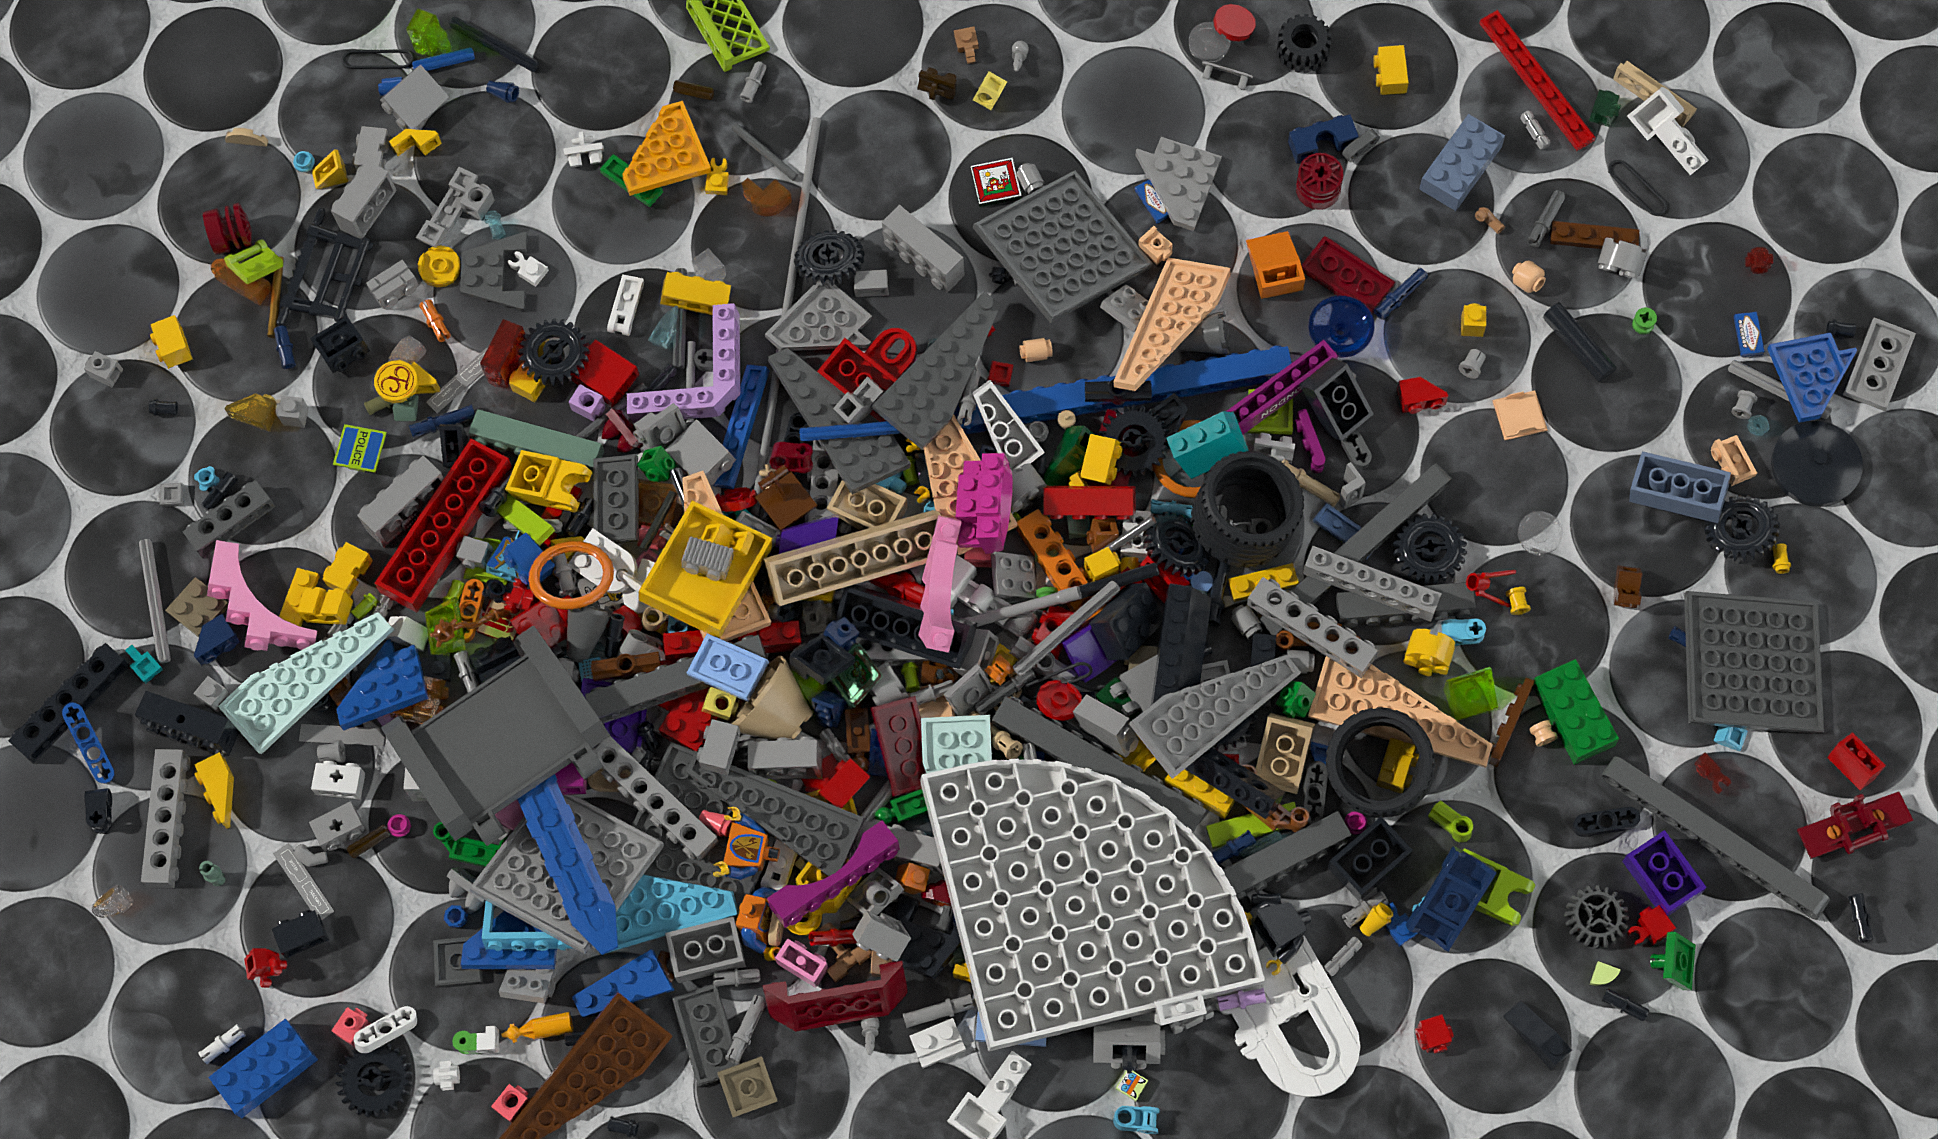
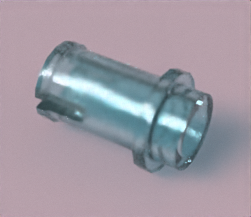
M497 211L486 213L484 219L485 223L489 225L493 239H501L506 236L500 221L501 215Z

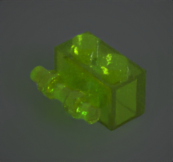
M417 8L406 28L414 50L421 55L427 54L430 56L434 55L437 48L443 54L451 52V44L447 33L440 27L437 16Z

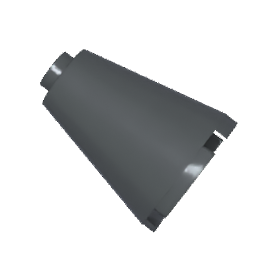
M1219 311L1206 316L1175 350L1220 355L1230 354V351L1226 349V347H1230L1228 322L1223 323L1222 318L1226 317L1225 312Z
M595 602L583 608L568 610L566 654L570 656V660L583 663V660L589 659L610 620V616L613 614V609L606 605L602 609L598 606L599 603Z

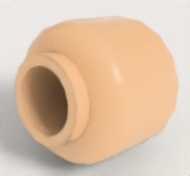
M1530 260L1522 264L1518 263L1512 271L1514 274L1513 283L1527 293L1539 291L1546 280L1544 270Z

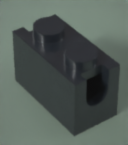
M306 910L300 913L299 917L293 920L286 919L280 921L276 927L272 928L280 953L286 959L329 940L321 917L315 910Z

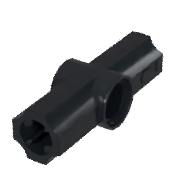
M1114 379L1111 381L1085 382V402H1112L1119 405L1125 401H1152L1151 381H1145L1136 391L1121 389L1123 390L1121 394L1113 392L1115 389H1121L1114 387Z

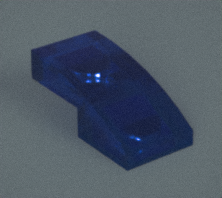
M872 728L869 775L888 777L876 728Z

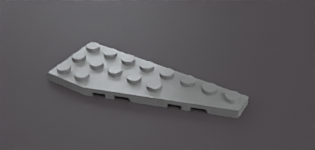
M1288 655L1193 687H1187L1180 691L1166 694L1132 720L1129 725L1169 776L1174 778L1301 672Z

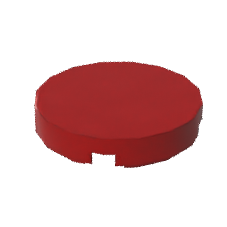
M1229 4L1220 7L1213 19L1216 31L1220 35H1225L1226 39L1231 41L1247 40L1256 27L1255 18L1252 13L1239 5Z
M747 487L728 489L724 491V495L720 496V493L715 496L721 511L724 512L743 510L757 503L755 498L757 496L756 490L753 489L751 492L750 488Z
M1061 680L1046 682L1040 687L1037 694V705L1040 711L1054 720L1064 721L1074 718L1073 711L1082 701V695L1079 690L1068 682L1067 684L1061 683Z

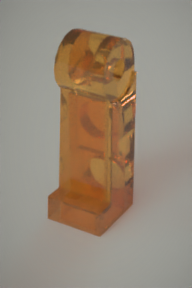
M222 258L216 259L211 264V271L219 282L259 306L272 290L269 282L264 278H260L257 282L254 281L247 285L226 265L225 260Z

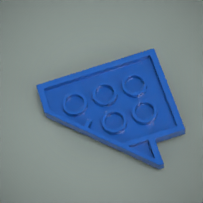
M1831 333L1769 344L1767 348L1799 423L1820 419L1857 352L1856 348L1839 351Z
M391 639L385 642L337 708L339 724L343 731L429 699L418 650L415 645L395 652Z
M503 911L493 919L492 932H543L506 911ZM483 928L463 944L462 969H555L557 949H548L546 951L525 949L523 951L485 949L482 941Z

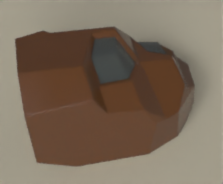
M923 661L921 686H928L929 684L938 685L952 680L954 684L957 682L958 673L953 667L941 663Z

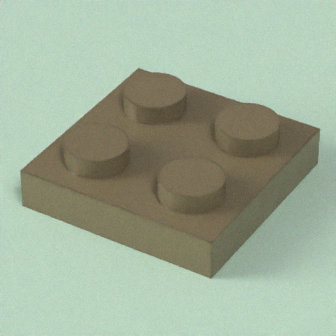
M195 577L165 611L199 638L202 626L223 614L228 608V602L224 599L207 596L208 587Z
M762 1056L717 1072L732 1117L777 1102Z

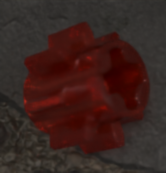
M1764 247L1751 249V253L1748 252V257H1745L1746 267H1750L1751 271L1755 274L1766 273L1768 268H1771V264H1774L1773 254H1768V250Z

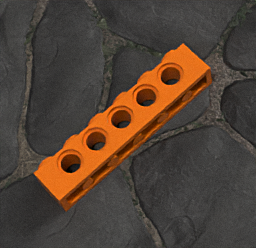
M1037 509L1017 521V532L1034 557L1036 553L1038 556L1037 562L1058 591L1088 583L1086 580L1088 577L1084 569L1077 567L1074 562L1076 559L1070 549L1066 550L1062 545L1064 541L1058 531L1054 533L1050 527L1052 523L1047 515H1042L1040 510ZM1038 533H1044L1047 535L1044 539H1038L1035 537ZM1053 549H1055L1059 553L1055 557H1050L1047 554L1049 551H1052ZM1063 568H1067L1071 572L1067 575H1063L1059 571ZM1093 596L1076 600L1066 605L1070 611L1075 613ZM1107 604L1103 605L1090 618L1097 615Z

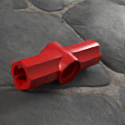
M907 572L892 573L868 580L869 583L886 590L891 596L921 605L925 586L917 583L913 576Z

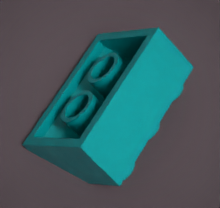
M1223 411L1167 437L1174 459L1191 479L1209 472L1210 468L1218 460L1221 461L1223 457H1227L1229 454L1249 451L1234 412Z

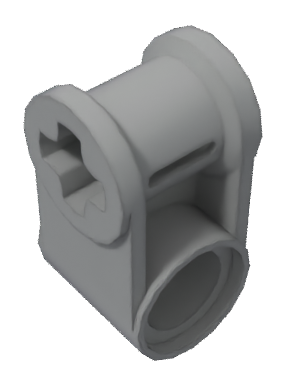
M635 629L629 631L620 648L622 654L629 655L659 651L661 661L665 660L664 646L661 639Z

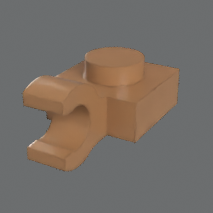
M975 27L954 30L958 53L965 52L967 64L975 63L974 49H979Z

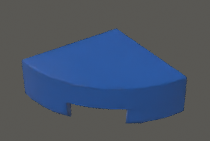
M1311 742L1310 751L1314 761H1320L1326 765L1328 745Z

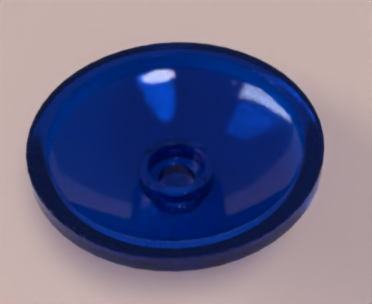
M1342 295L1326 298L1317 304L1310 315L1308 323L1309 335L1315 346L1325 340L1338 357L1341 358L1351 357L1362 352L1371 342L1375 329L1373 316L1367 306L1353 297ZM1341 330L1344 334L1339 335L1337 331Z

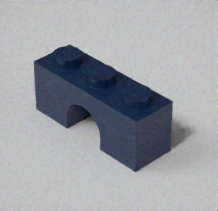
M1350 114L1346 116L1338 115L1326 122L1318 121L1309 127L1295 128L1292 132H1289L1288 143L1295 162L1298 164L1309 155L1318 153L1316 143L1321 140L1332 142L1338 152L1344 150L1359 135Z

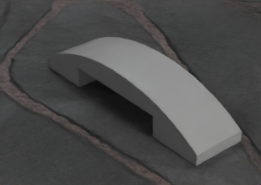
M458 167L448 184L450 189L431 220H426L416 237L418 240L434 248L444 240L463 212L460 201L471 184L477 182L478 176Z

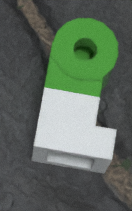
M486 1026V1033L470 1034L467 1031H459L453 1037V1046L460 1053L466 1055L499 1053V1029L496 1026Z

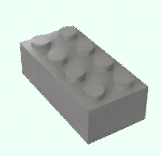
M901 205L895 208L882 221L884 244L890 250H896L904 262L913 264L921 276L930 278L932 284L937 289H943L948 293L965 276L963 256Z
M422 456L420 459L414 460L410 464L409 469L403 474L396 476L393 483L387 489L381 490L377 494L376 499L370 504L364 505L357 516L366 531L385 548L403 531L400 526L402 522L414 511L422 513L444 480V477L429 460Z

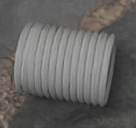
M1033 612L1011 617L1006 625H1004L1003 631L1014 641L1019 636L1025 638L1030 630H1032L1031 628L1037 623L1038 618Z

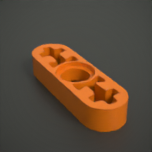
M471 579L466 582L456 616V623L464 621L470 623L479 620L485 598L482 595L485 587L480 580ZM477 586L480 591L475 592V601H473V594L470 589H474ZM467 606H474L476 608L472 616L464 615L463 612ZM464 628L454 631V634L459 642L468 643L473 640L477 628L467 629L469 633H465L464 636L459 632L463 631Z

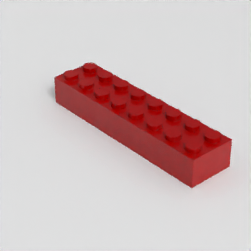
M470 439L376 580L375 585L381 594L416 613L419 611L438 579L456 555L458 543L462 542L464 536L469 535L483 514L478 507L480 502L485 501L490 489L496 487L512 467L507 457Z

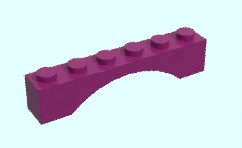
M880 821L863 833L854 855L841 869L829 877L811 884L784 886L767 898L770 909L785 928L789 925L797 924L802 919V916L808 912L816 911L821 906V903L827 899L835 898L846 886H852L857 883L862 875L876 870L884 860H890L895 857L900 850L897 838L886 824Z

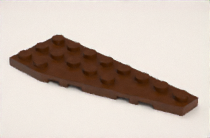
M617 992L499 1139H542L603 1100L615 1090L623 1087L627 1082L643 1074L673 1035L621 993Z

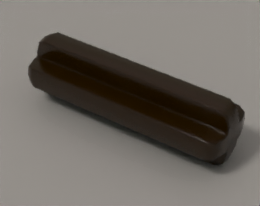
M680 80L674 81L673 91L676 93L707 100L713 99L714 89L712 87Z
M381 825L348 846L347 851L352 858H356L389 837L390 832L385 825Z

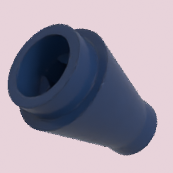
M489 81L486 86V92L510 103L517 100L519 87L513 82Z

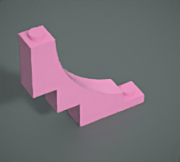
M938 515L922 581L926 586L920 605L924 615L919 637L926 648L949 653L954 634L950 609L951 587L958 548L956 541L962 521Z

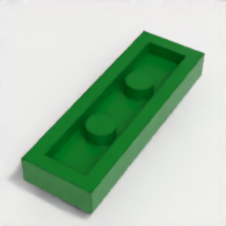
M613 154L600 168V173L628 192L623 181V172L629 165ZM659 187L632 196L648 207H651L661 196L663 189Z

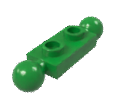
M920 789L891 800L892 809L886 807L879 808L875 813V819L883 821L888 825L896 817L900 824L928 813L923 790Z

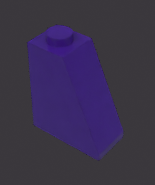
M831 515L783 529L781 535H777L775 548H779V554L836 538L839 515Z

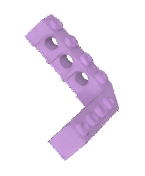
M734 303L713 305V386L628 393L627 415L633 424L650 412L655 415L659 414L673 403L679 407L683 419L717 417L725 411V407L732 400H735L740 395V314Z

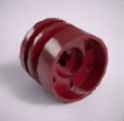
M1315 153L1305 158L1298 169L1296 194L1299 201L1306 207L1316 210H1323L1335 204L1341 194L1343 181L1341 163L1334 156L1326 153Z
M240 203L233 204L234 214L229 205L225 206L224 217H222L217 208L203 212L205 230L215 255L230 252L231 241H233L238 250L242 249L241 239L245 247L252 246L251 225Z

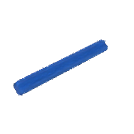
M887 421L801 428L799 431L801 441L901 433Z

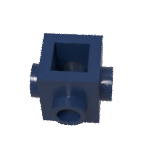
M843 617L837 622L835 620L826 627L823 635L849 652L856 646V639L860 632Z

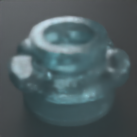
M1756 415L1748 420L1747 429L1750 433H1754L1755 436H1763L1764 433L1768 432L1769 424L1766 417Z

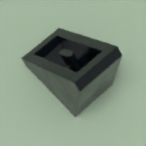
M462 424L439 425L443 467L453 466L467 445V434Z

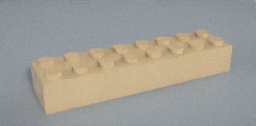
M931 510L764 558L774 602L782 606L926 564L938 515H941V513Z

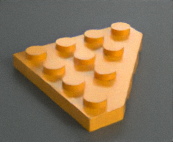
M683 101L662 106L655 123H652L642 145H639L633 155L629 167H626L623 172V181L630 196L711 173L710 164Z

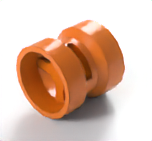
M999 654L995 658V663L992 666H988L984 671L1001 686L1005 682V677L1012 674L1014 669ZM1000 666L1004 670V672L999 670L997 667Z

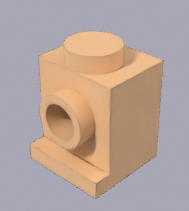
M1155 226L1139 239L1140 249L1156 265L1162 260L1166 261L1172 255V243L1159 233Z

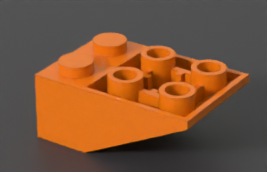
M1288 231L1246 240L1261 299L1304 290V273Z

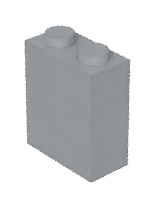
M419 65L385 94L380 101L382 102V108L388 114L392 113L397 119L395 121L402 130L414 129L446 101L449 96L422 65Z
M697 419L665 449L689 475L704 471L710 486L714 485L717 478L725 471H728L736 461L732 454Z
M1086 694L1073 711L1082 732L1126 758L1130 752L1136 749L1139 742L1137 734L1129 725L1131 722L1130 718Z

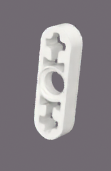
M404 1006L359 1030L354 1035L356 1050L360 1053H369L413 1029L417 1024L416 1011L412 1007ZM383 1026L392 1027L389 1033L379 1032ZM362 1039H365L366 1041H369V1042H368V1043H365L364 1041L361 1042V1040H362Z

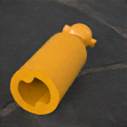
M570 1012L533 1018L521 1028L514 1026V1023L509 1024L510 1027L502 1033V1037L509 1038L515 1043L520 1035L532 1039H542L573 1032Z

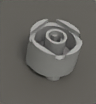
M1605 238L1598 260V269L1606 272L1619 271V276L1637 279L1641 274L1648 250L1628 242L1619 241L1616 243L1613 242L1612 238Z
M1031 463L1020 466L1023 469L1022 471H1012L1011 511L1013 513L1020 509L1022 512L1026 511L1033 505L1032 501L1035 498L1044 496L1043 488L1047 485Z
M888 661L877 667L883 677L869 691L877 706L909 697Z

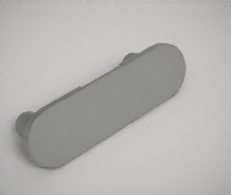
M1202 62V65L1205 66L1202 76L1204 79L1209 80L1212 69L1228 72L1241 77L1238 88L1245 90L1248 79H1253V76L1209 62Z

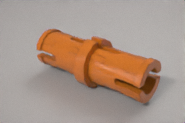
M425 300L428 309L421 302L419 307L427 319V325L433 329L439 342L445 341L442 333L448 340L451 334L444 325V318L441 314H438L432 300Z

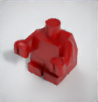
M515 578L516 582H513V586L517 588H513L511 593L505 592L503 595V601H506L505 603L507 604L504 605V609L512 614L522 613L540 601L533 594L532 590L527 589V585L519 578Z
M253 948L244 958L247 980H254L256 977H260V987L269 988L272 985L271 979H267L268 976H279L282 973V969L287 967V961L280 960L279 953L266 948Z

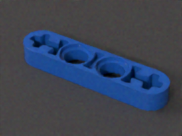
M77 703L67 704L62 710L63 718L91 773L97 782L101 784L110 783L115 776L114 768L84 710ZM71 707L74 710L79 709L77 713L79 721L83 718L85 720L84 723H79L74 728L71 726V724H76L74 719L67 717ZM81 727H87L90 730V736L85 740L77 737V731ZM91 747H97L100 750V756L95 760H91L87 756V751ZM105 759L106 763L101 764L105 770L110 769V773H108L109 778L106 780L103 777L99 778L100 769L98 766L93 768L92 764H97Z

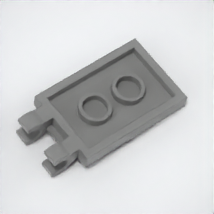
M1158 655L1121 674L1119 678L1122 682L1111 686L1109 691L1113 698L1127 692L1132 700L1122 706L1123 709L1121 711L1126 717L1139 710L1142 713L1150 707Z

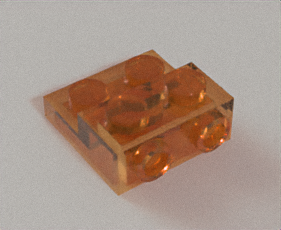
M638 479L639 527L642 524L651 526L669 491L676 492L673 484ZM678 495L660 528H663L666 523L671 526Z
M424 676L429 699L390 713V718L402 716L405 721L423 724L444 710L442 701H447L449 695V687H446V680Z

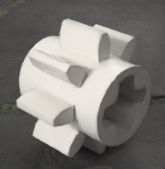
M451 1060L440 1061V1067L433 1070L435 1085H440L442 1090H454V1084L460 1083L459 1066H453Z

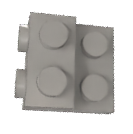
M673 403L659 414L655 415L650 412L634 424L636 430L633 434L640 443H643V447L640 449L644 453L645 450L658 446L666 449L687 429V425L679 407Z

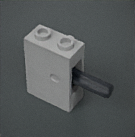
M1117 1020L1094 1026L1093 1063H1111V1067L1114 1069L1120 1068L1122 1063L1123 1070H1127L1128 1074H1132V1070L1137 1068L1145 1069L1147 1064H1160V1055H1165V1030H1160V1025L1153 1021Z

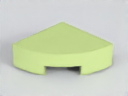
M1598 961L1590 985L1601 986L1610 983L1617 977L1620 969Z

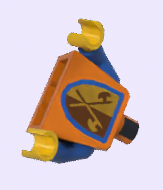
M728 807V809L732 810L733 816L724 815V818L727 821L735 820L736 823L731 825L724 862L720 861L714 864V866L720 867L721 872H715L713 875L714 877L725 875V877L742 880L755 875L757 871H762L765 860L778 862L780 849L768 847L769 838L765 830L752 818L740 813L737 807Z
M762 887L756 890L753 895L746 894L744 896L743 902L739 907L740 911L736 926L741 933L742 942L745 946L760 954L764 953L767 961H776L774 952L778 953L781 948L766 947L773 912L769 907L767 898L778 890Z

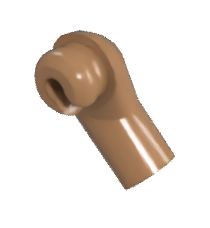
M1479 208V211L1475 213L1478 221H1484L1497 234L1505 228L1488 208Z

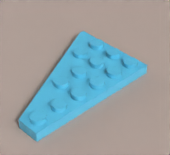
M643 874L616 911L618 948L612 951L666 936L665 933L739 914L734 893L730 890Z

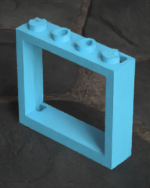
M488 901L485 902L482 941L485 949H495L496 951L502 949H512L515 951H523L525 949H536L539 951L560 949L566 951V949H574L545 932H492L495 905Z

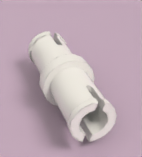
M236 1024L222 1036L218 1035L215 1037L213 1043L198 1053L201 1058L205 1057L202 1060L208 1065L213 1059L223 1052H228L230 1050L229 1047L245 1037V1032L240 1031L242 1028Z

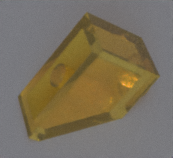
M255 393L226 405L225 411L230 418L270 431L276 418L277 403L276 399L270 395L264 394L261 396Z

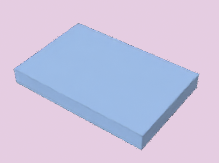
M707 633L687 671V675L749 702L769 661Z

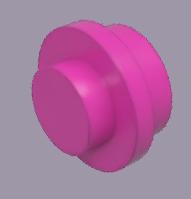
M1351 812L1345 817L1344 822L1351 834L1358 835L1366 830L1367 819L1363 814Z
M397 814L390 818L388 830L393 836L403 837L410 831L411 822L405 815Z

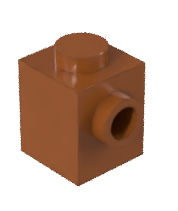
M1115 518L1092 520L1091 529L1087 531V543L1091 544L1093 553L1098 552L1118 538L1119 532Z

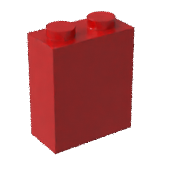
M595 339L592 344L587 346L590 354H584L588 357L589 362L581 361L585 366V370L577 368L579 377L571 373L572 381L577 385H582L602 395L604 402L612 407L619 402L638 378L639 372L637 366Z

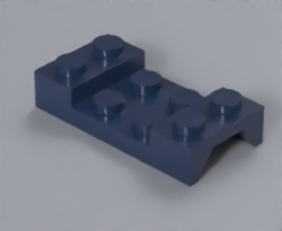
M1455 846L1452 847L1442 863V870L1420 906H1416L1406 923L1409 931L1420 933L1433 940L1447 952H1449L1496 875V871L1492 866Z

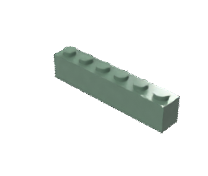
M479 409L476 411L468 432L471 439L483 445L493 446L494 449L500 452H506L507 450L519 456L521 450L558 457L561 460L583 464L592 472L593 459L602 458L604 454L601 443Z

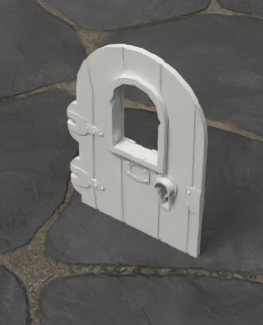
M1303 936L1304 942L1298 953L1286 964L1282 963L1280 965V973L1275 976L1272 975V972L1277 969V965L1272 964L1267 969L1266 963L1269 960H1276L1278 957H1273L1267 947L1257 951L1265 981L1261 986L1242 991L1246 992L1264 988L1266 1003L1248 1005L1245 1009L1238 1007L1223 1010L1221 1013L1225 1015L1232 1014L1239 1027L1235 1034V1042L1237 1046H1242L1244 1043L1247 1044L1246 1047L1240 1050L1242 1055L1250 1060L1257 1059L1262 1070L1272 1083L1281 1090L1295 1096L1317 1097L1335 1091L1345 1084L1353 1074L1359 1060L1360 1041L1353 1019L1307 939ZM1297 973L1304 988L1309 991L1308 994L1300 993V987L1293 977L1294 974ZM1238 991L1232 992V993H1228V994H1224V995H1220V996H1225V995H1230V994H1236V993H1238ZM1217 996L1211 997L1212 1001L1218 1000ZM1216 1003L1215 1006L1217 1010L1220 1011L1218 1003ZM1307 1010L1325 1039L1330 1052L1327 1064L1317 1070L1304 1067L1297 1060L1279 1028V1025L1288 1022L1291 1018L1297 1017Z

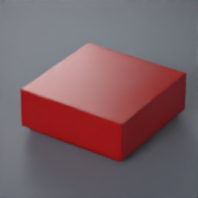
M992 361L988 380H991L994 385L1009 387L1014 365Z

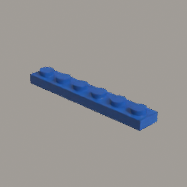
M746 366L740 386V395L736 399L723 442V446L732 454L736 461L728 471H725L717 478L713 485L714 487L734 489L770 371L765 366Z

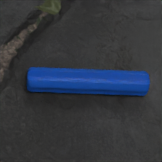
M470 47L412 62L413 69L422 65L428 71L473 60L475 55Z

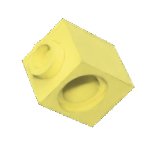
M988 72L973 100L992 110L1007 81Z
M710 687L702 712L728 720L731 715L735 716L739 703L735 702V696ZM721 698L727 702L725 710H720L716 707L715 702L717 699Z

